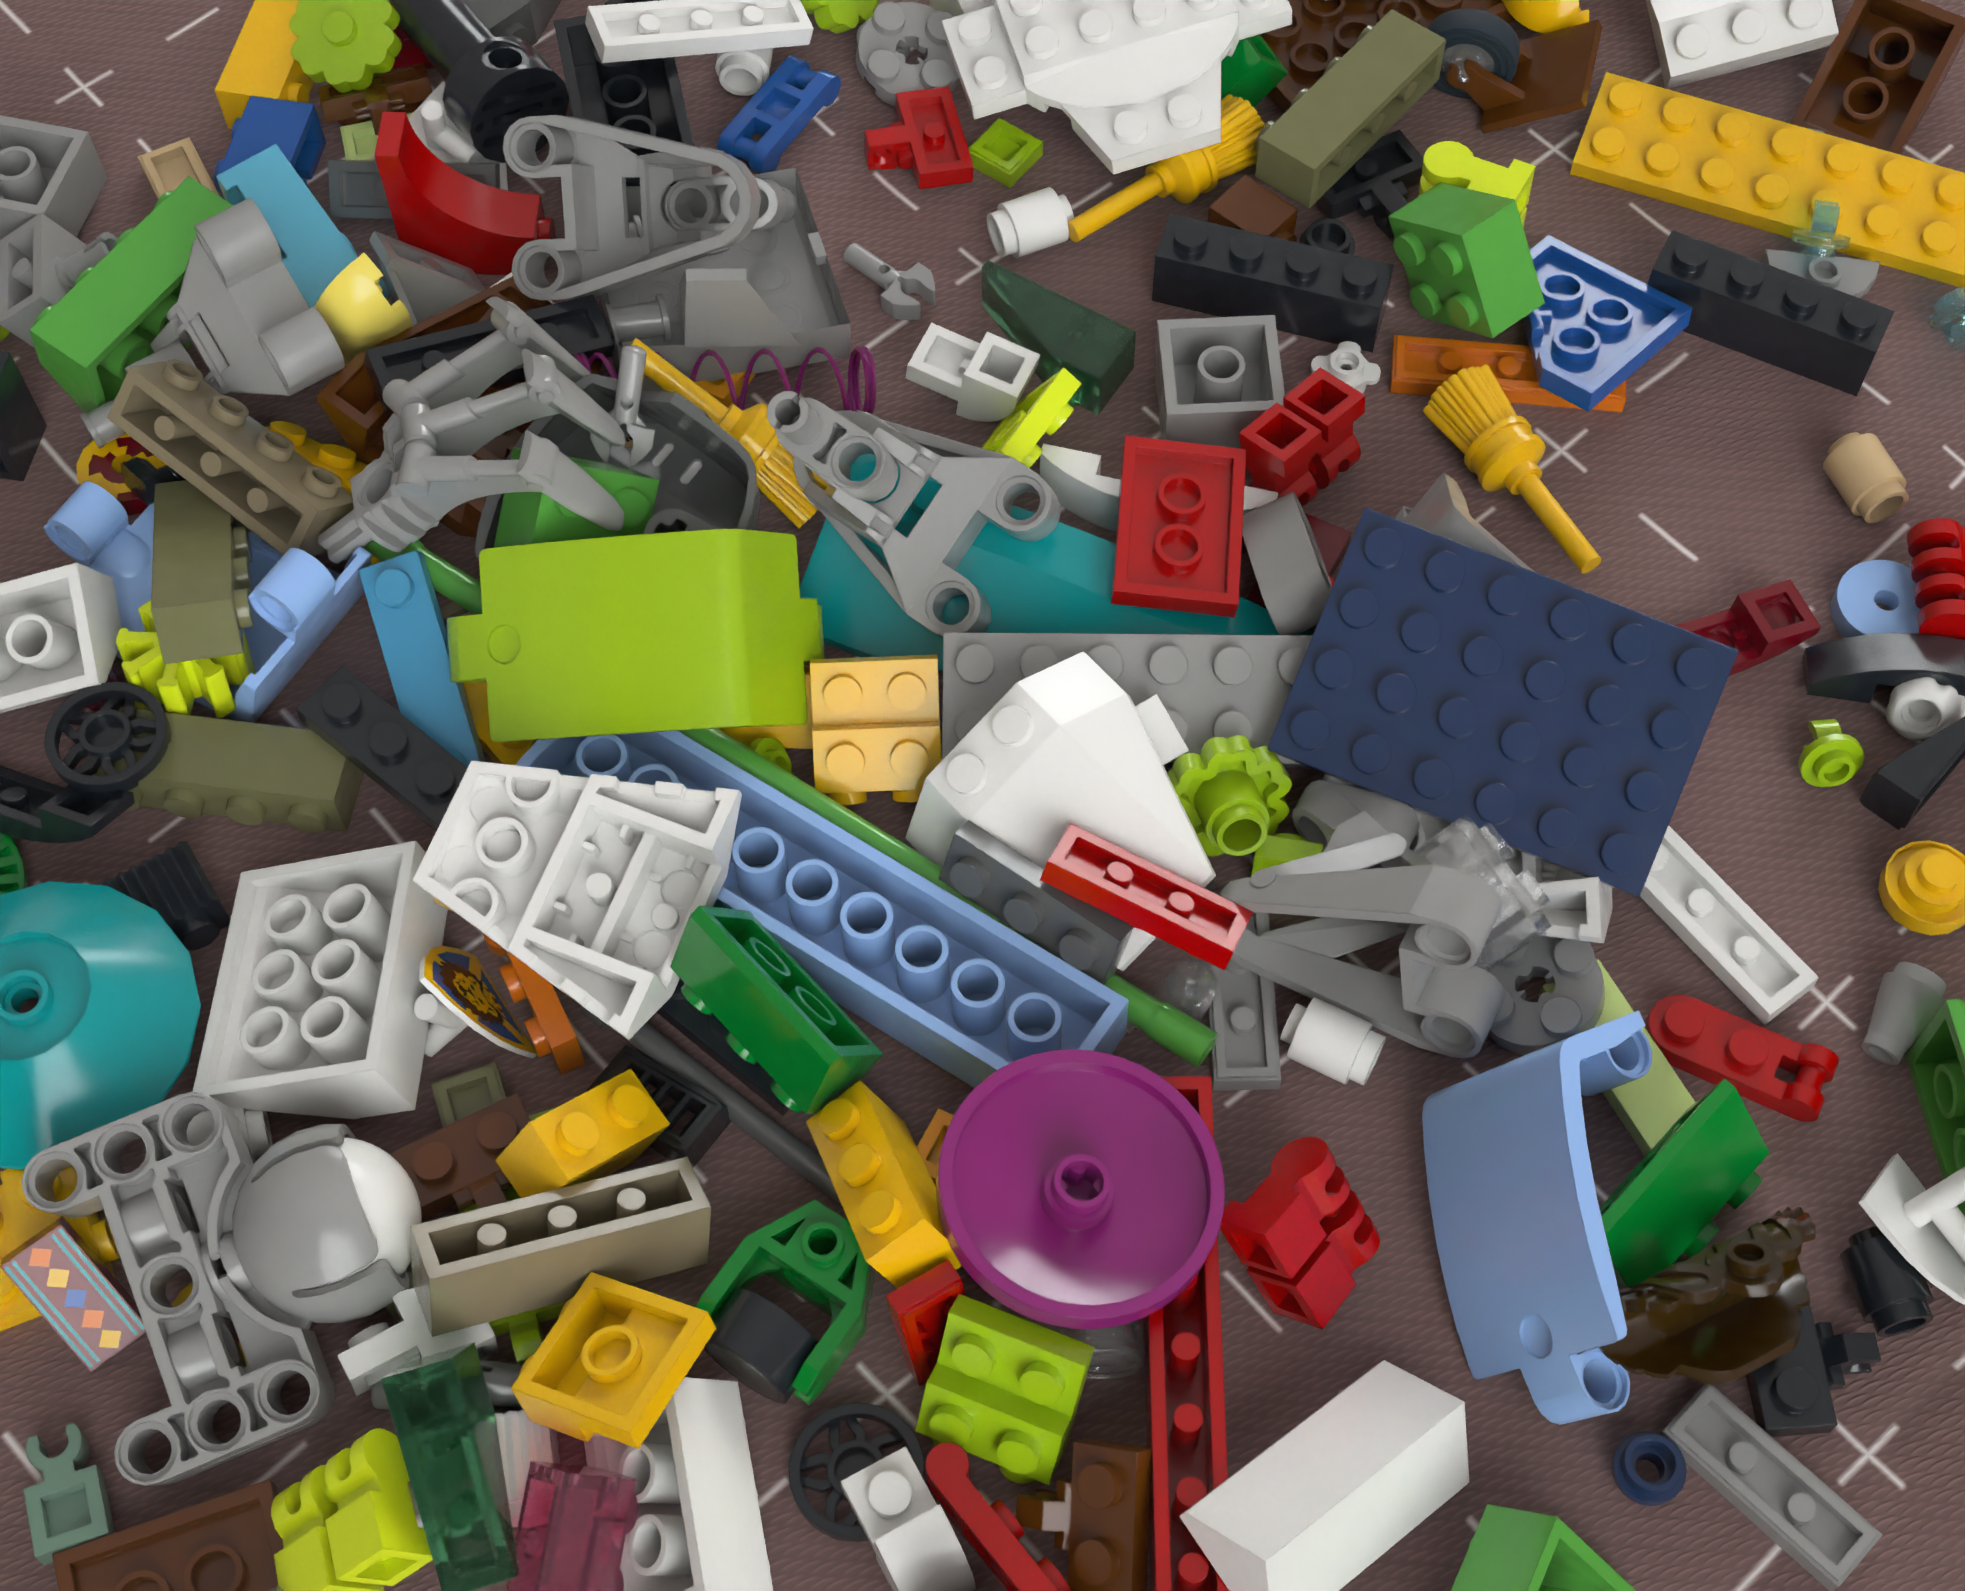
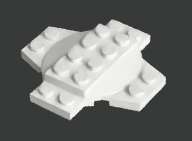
M994 0L993 6L942 20L944 37L974 120L1025 104H1029L1042 112H1046L1049 106L1062 109L1071 119L1072 129L1114 175L1220 143L1221 61L1226 55L1230 57L1233 55L1239 40L1292 25V8L1288 0Z

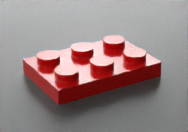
M1125 435L1121 460L1111 604L1235 618L1239 605L1246 449Z

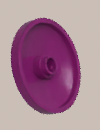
M1067 1049L1037 1053L1018 1059L988 1076L965 1098L954 1114L945 1134L936 1173V1199L942 1228L951 1249L971 1278L988 1294L1015 1312L1036 1321L1071 1329H1099L1128 1324L1144 1318L1163 1308L1189 1286L1205 1263L1219 1233L1224 1213L1225 1185L1221 1159L1216 1144L1198 1112L1177 1089L1154 1072L1125 1058L1091 1050Z

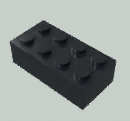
M586 15L554 20L573 117L695 146L674 57L602 63L585 25ZM618 142L638 156L659 152ZM626 178V186H640V178Z

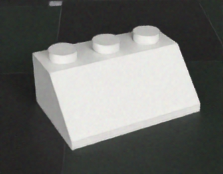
M1646 0L1665 89L1828 47L1839 34L1832 0Z
M76 562L0 583V713L75 694L84 688L106 683L118 652L116 638L119 630L122 628L113 577Z
M685 1377L639 1449L594 1433L588 1443L584 1441L605 1591H773L770 1564L767 1556L738 1382Z

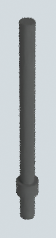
M582 1007V1014L602 1030L611 1028ZM648 1022L630 1040L626 1039L654 1062L702 1088L727 1105L730 1121L842 1207L823 1160L814 1150Z

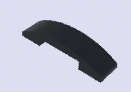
M1918 633L1867 634L1827 641L1805 648L1802 658L1807 695L1870 703L1877 684L1898 686L1912 679L1931 677L1938 684L1951 685L1957 690L1958 695L1965 696V640Z
M0 765V833L12 837L44 843L82 841L96 835L135 804L134 794L130 791L123 792L120 789L111 792H89L71 785L64 788Z

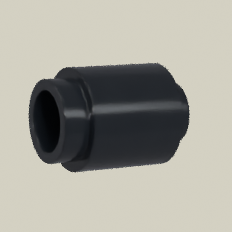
M1877 1226L1861 1230L1850 1236L1848 1239L1850 1247L1844 1250L1839 1258L1863 1320L1867 1323H1873L1879 1337L1904 1334L1930 1323L1933 1320V1315L1928 1305L1933 1302L1934 1298L1926 1278L1899 1253Z

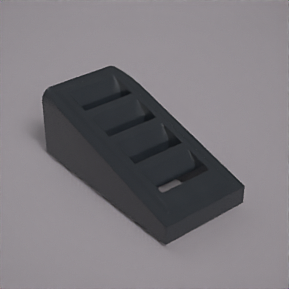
M1965 716L1877 769L1860 798V803L1896 829L1900 830L1902 827L1905 829L1965 758Z
M625 1045L586 1092L628 1069H632L633 1072L638 1074L637 1078L644 1088L649 1083L657 1088L651 1095V1098L658 1107L668 1097L676 1101L664 1115L670 1125L649 1146L670 1161L688 1157L694 1168L731 1123L727 1105L702 1088ZM687 1110L695 1114L679 1135L670 1131Z

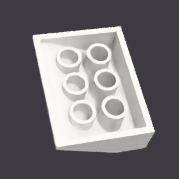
M417 841L241 872L193 1092L206 1094L229 1108L244 1107L247 1110L359 1119L415 1110L429 1022L416 1017L414 1004L422 994H432L419 981L420 962L430 949L442 946L448 911L447 908L434 903L433 896L413 881L426 853Z

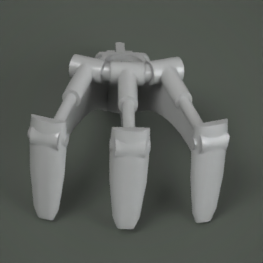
M490 297L486 302L494 308L491 313V323L496 329L495 332L452 360L443 359L410 382L404 379H395L385 386L383 401L394 413L382 427L384 451L379 459L372 461L361 473L356 474L350 479L354 509L318 536L319 545L328 551V558L336 564L342 560L346 561L359 546L363 548L372 540L391 551L401 552L408 544L414 543L424 536L427 530L438 526L442 517L458 505L489 495L513 492H542L568 510L605 529L620 531L625 514L616 499L585 470L560 452L558 446L552 443L551 440L540 438L526 430L519 460H477L471 456L482 446L508 430L535 419L560 413L601 440L616 447L624 446L626 442L625 435L616 420L575 384L581 378L591 374L589 370L516 304L504 301L499 297ZM524 363L523 369L526 382L478 398L496 380Z

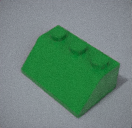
M698 906L689 916L670 965L671 969L685 983L681 987V992L700 1012L706 1015L713 1013L729 1030L725 1035V1039L730 1047L751 1064L758 1062L774 1079L770 1084L771 1090L789 1109L796 1113L803 1111L805 1114L819 1112L830 1101L836 1099L857 1083L884 1055L750 911Z
M1725 1078L1680 1116L1600 1206L1599 1209L1618 1290L1630 1288L1671 1266L1683 1252L1689 1258L1701 1252L1720 1230L1711 1219L1725 1203H1728L1734 1210L1737 1209L1762 1182L1763 1179L1754 1170L1770 1152L1738 1091Z

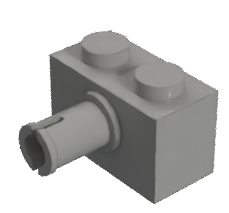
M43 213L38 214L0 240V326L34 347L29 329L33 327L40 312L46 307L59 302L74 287L77 278L86 268L96 266L114 248L118 238L109 232H103L97 239L86 245Z

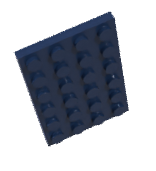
M1365 507L1267 749L1275 752L1277 755L1365 790L1392 798L1409 805L1415 810L1586 878L1599 877L1600 882L1604 885L1634 897H1640L1739 650Z

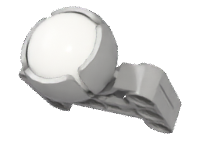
M197 1092L177 1095L45 1149L32 1157L24 1169L21 1180L23 1193L28 1202L41 1211L77 1219L104 1209L172 1405L136 1420L127 1426L117 1439L114 1455L118 1470L130 1482L144 1486H163L179 1483L313 1426L324 1419L333 1407L335 1388L315 1332L309 1330L312 1322L344 1323L372 1315L393 1303L392 1297L398 1292L407 1290L410 1284V1277L406 1271L411 1262L410 1226L422 1223L419 1197L411 1178L404 1168L381 1148L371 1143L357 1140L345 1124H321L296 1131L273 1144L253 1164L240 1128L239 1119L234 1111L210 1096ZM210 1111L214 1120L211 1135L201 1144L191 1146L187 1140L188 1124L199 1113ZM142 1138L146 1147L145 1159L139 1168L125 1174L120 1165L122 1150L131 1141ZM73 1166L78 1178L76 1189L65 1200L57 1201L53 1193L54 1180L62 1170ZM183 1187H185V1189H186L188 1198H189V1200H190V1203H191V1206H192L194 1215H195V1217H196V1220H197V1223H198V1226H199V1229H200L201 1232L198 1231V1228H197L195 1219H194V1217H193V1214H192V1211H191V1208H190V1205H189V1203H188V1200H187V1197H186V1194H185V1191H184V1188H183ZM187 1269L193 1281L191 1295L184 1303L173 1307L166 1297L167 1282L177 1271ZM230 1318L232 1319V1322H233V1324H234V1327H235L237 1336H238V1338H239V1341H240V1344H241V1347H242L243 1353H244V1355H245V1358H246V1361H247L248 1366H246V1363H245V1360H244V1358H243V1355H242V1352H241L239 1343H238V1341H237V1338H236L234 1329H233V1327H232ZM300 1373L305 1376L309 1383L310 1396L303 1409L295 1414H291L282 1405L280 1393L286 1380L294 1374ZM231 1402L240 1412L241 1425L235 1437L227 1443H223L214 1434L212 1422L218 1409L224 1404ZM162 1432L170 1441L171 1455L165 1467L158 1472H154L145 1462L144 1450L149 1439L156 1433Z

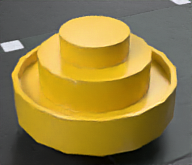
M1930 840L1910 842L1897 849L1880 873L1878 891L1884 908L1896 922L1907 929L1929 936L1949 934L1964 926L1965 855L1947 844Z

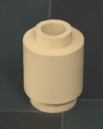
M1857 432L1849 433L1836 440L1828 450L1829 455L1823 463V469L1854 515L1862 516L1867 523H1877L1891 517L1907 503L1909 495L1905 490L1907 481L1875 434L1866 433L1860 435Z

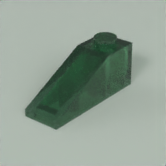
M989 260L982 266L983 307L1011 342L1040 354L1038 366L1034 371L1039 379L1044 383L1064 367L1082 383L1067 403L1073 406H1081L1099 415L1134 369L1136 331Z
M475 1343L466 1344L402 1364L381 1378V1382L441 1590L472 1591L516 1578L519 1575V1567L496 1417Z

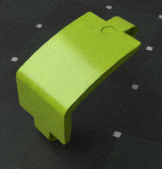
M712 529L486 548L479 553L482 614L447 618L451 683H487L489 732L493 742L728 727L805 725L807 723L804 665L810 664L811 659H825L822 607L817 605V599L800 598L797 540L795 535L788 533L747 529Z

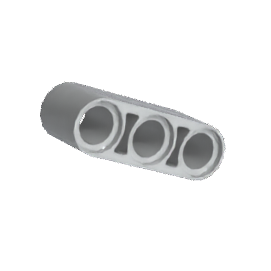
M1293 491L1243 514L1242 536L1262 598L1279 635H1297L1317 626L1333 587L1310 523Z

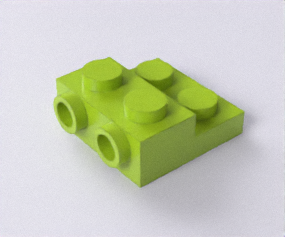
M958 1294L948 1313L937 1364L926 1383L915 1431L932 1438L935 1446L950 1442L959 1445L965 1450L966 1454L970 1453L999 1465L1001 1473L1010 1481L1026 1484L1036 1480L1050 1485L1068 1445L1095 1347Z

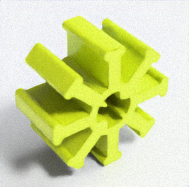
M151 600L140 606L138 611L146 632L128 631L127 628H121L116 638V644L123 660L121 666L127 682L150 692L160 704H164L167 713L190 715L194 699L202 696L213 706L217 718H223L235 710V702L229 685H241L250 673L256 674L244 629V653L164 664L151 612ZM136 701V707L138 709L150 710L143 704Z

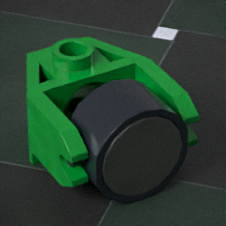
M813 1200L747 1235L704 1291L696 1305V1308L709 1313L716 1327V1330L703 1349L715 1362L737 1380L774 1402L785 1404L795 1391L794 1396L810 1405L823 1392L857 1342L867 1331L870 1298L872 1297L876 1270L865 1261L849 1221L817 1200ZM764 1274L768 1275L831 1317L830 1327L820 1341L817 1342L801 1324L778 1306L760 1295L748 1291L756 1278Z

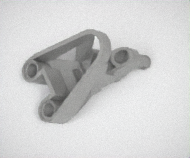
M561 115L530 116L518 119L509 127L504 136L503 152L505 160L514 172L522 177L561 180L565 238L538 239L527 242L518 249L513 258L512 275L514 283L523 294L531 299L563 300L589 295L596 297L705 256L730 250V247L737 245L747 237L751 231L767 230L775 227L780 222H788L794 217L797 210L796 197L792 191L785 187H780L779 184L771 179L754 177L746 164L721 150L703 146L697 147L582 118ZM544 134L549 141L550 150L547 159L541 163L536 156L535 148L539 137ZM618 142L659 152L638 156ZM711 166H719L728 172L729 175H712ZM626 178H640L643 237H629ZM673 182H677V183H675L672 187H670V189H669V191H668V193H667V195H666V197H665V205H664V208H665L666 216H667V218L669 219V221L671 222V224H672L674 227H676V228H678L679 230H681V231L676 230L675 228H673L672 226H670V225L668 224V222L666 221V219H665L664 216H663V212H662V208H661L662 196H663L664 192L666 191L667 187L670 186ZM698 191L702 192L707 202L706 214L700 221L694 218L690 209L691 200ZM550 255L555 259L558 266V276L553 284L548 282L544 274V263ZM647 257H653V258L647 259V260H645V261H642V260H644V259L647 258Z
M248 198L194 225L195 238L178 301L166 314L169 322L150 344L154 353L124 369L127 374L132 366L165 362L171 359L184 361L196 368L183 346L192 341L210 372L202 380L222 395L233 397L250 393L291 396L345 368V361L327 323L314 306L309 308L283 264L280 247L266 219L255 202ZM115 399L87 413L80 414L83 423L99 449L104 444L125 434L123 430L107 419Z
M783 391L776 394L770 400L767 407V419L769 424L775 429L779 443L793 455V470L800 487L804 490V495L823 513L903 611L942 639L943 632L985 633L991 621L989 601L973 583L956 572L955 569L987 521L1010 536L1024 542L1038 541L1047 537L1056 528L1060 519V503L1057 495L1039 474L1015 458L882 420L868 412L857 410V412L851 410L834 411L820 401L810 397L799 398L797 396L798 393L794 391ZM863 454H875L876 467L874 472L867 479L852 481L850 468L853 462ZM898 466H899V468H900V481H899V483H898V485H897L896 490L891 494V496H890L888 499H885V500H883V501H881V502H879V503H866V502H864V501H877V500H879V499H881V498L886 497V496L893 490V488H894V486H895V484H896V481H897V479H898ZM812 471L829 484L825 491L817 485ZM930 476L942 484V486L908 537H905L895 530V527ZM1026 492L1039 494L1040 505L1032 517L1025 520H1017L1012 517L1011 507L1019 495ZM861 536L883 549L890 570ZM957 595L967 596L969 600L967 616L955 625L945 624L942 618V610L945 603Z
M1324 774L1321 780L1311 782L1305 788L1292 813L1294 826L1299 835L1308 842L1323 844L1322 853L1258 870L1252 877L1230 881L1219 893L1220 896L1253 912L1316 916L1320 918L1268 931L1261 934L1260 937L1245 928L1231 960L1247 970L1311 999L1317 997L1373 1023L1374 1028L1418 1048L1462 1059L1474 1057L1480 1052L1505 997L1503 986L1497 978L1485 969L1474 965L1501 912L1502 902L1500 895L1492 885L1482 878L1467 872L1435 865L1409 849L1420 824L1417 814L1409 805L1372 791L1363 790L1358 786ZM1406 933L1399 946L1401 978L1334 959Z

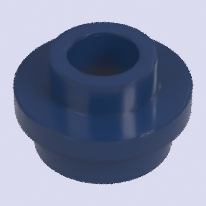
M1642 1431L1629 1435L1619 1444L1612 1457L1611 1469L1616 1485L1626 1497L1638 1504L1645 1506L1663 1505L1675 1498L1684 1486L1687 1474L1685 1459L1679 1448L1670 1439L1659 1433ZM1648 1460L1652 1462L1659 1471V1480L1651 1482L1641 1478L1636 1471V1461Z

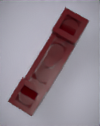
M1791 579L1738 594L1730 609L1675 625L1739 650L1729 676L1782 654L1813 637L1821 628Z

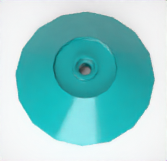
M48 881L0 895V1168L24 1170L32 1157L45 1149L162 1102L189 1064L201 1010L190 952L155 909L109 886ZM39 998L38 1004L32 1010L20 1013V1008L26 1000Z

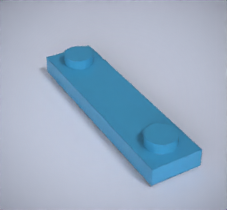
M415 550L359 569V575L400 713L467 768L471 760L486 762L463 684L451 683L448 634L424 554Z

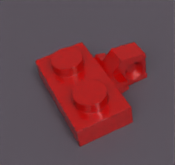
M949 86L896 93L895 110L899 121L890 124L887 128L865 130L864 155L869 170L895 169L898 166L900 169L913 168L919 189L973 182L974 166Z

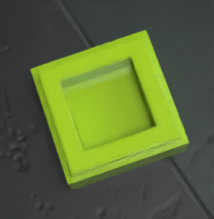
M998 118L968 149L976 170L1011 188L1043 155V141Z

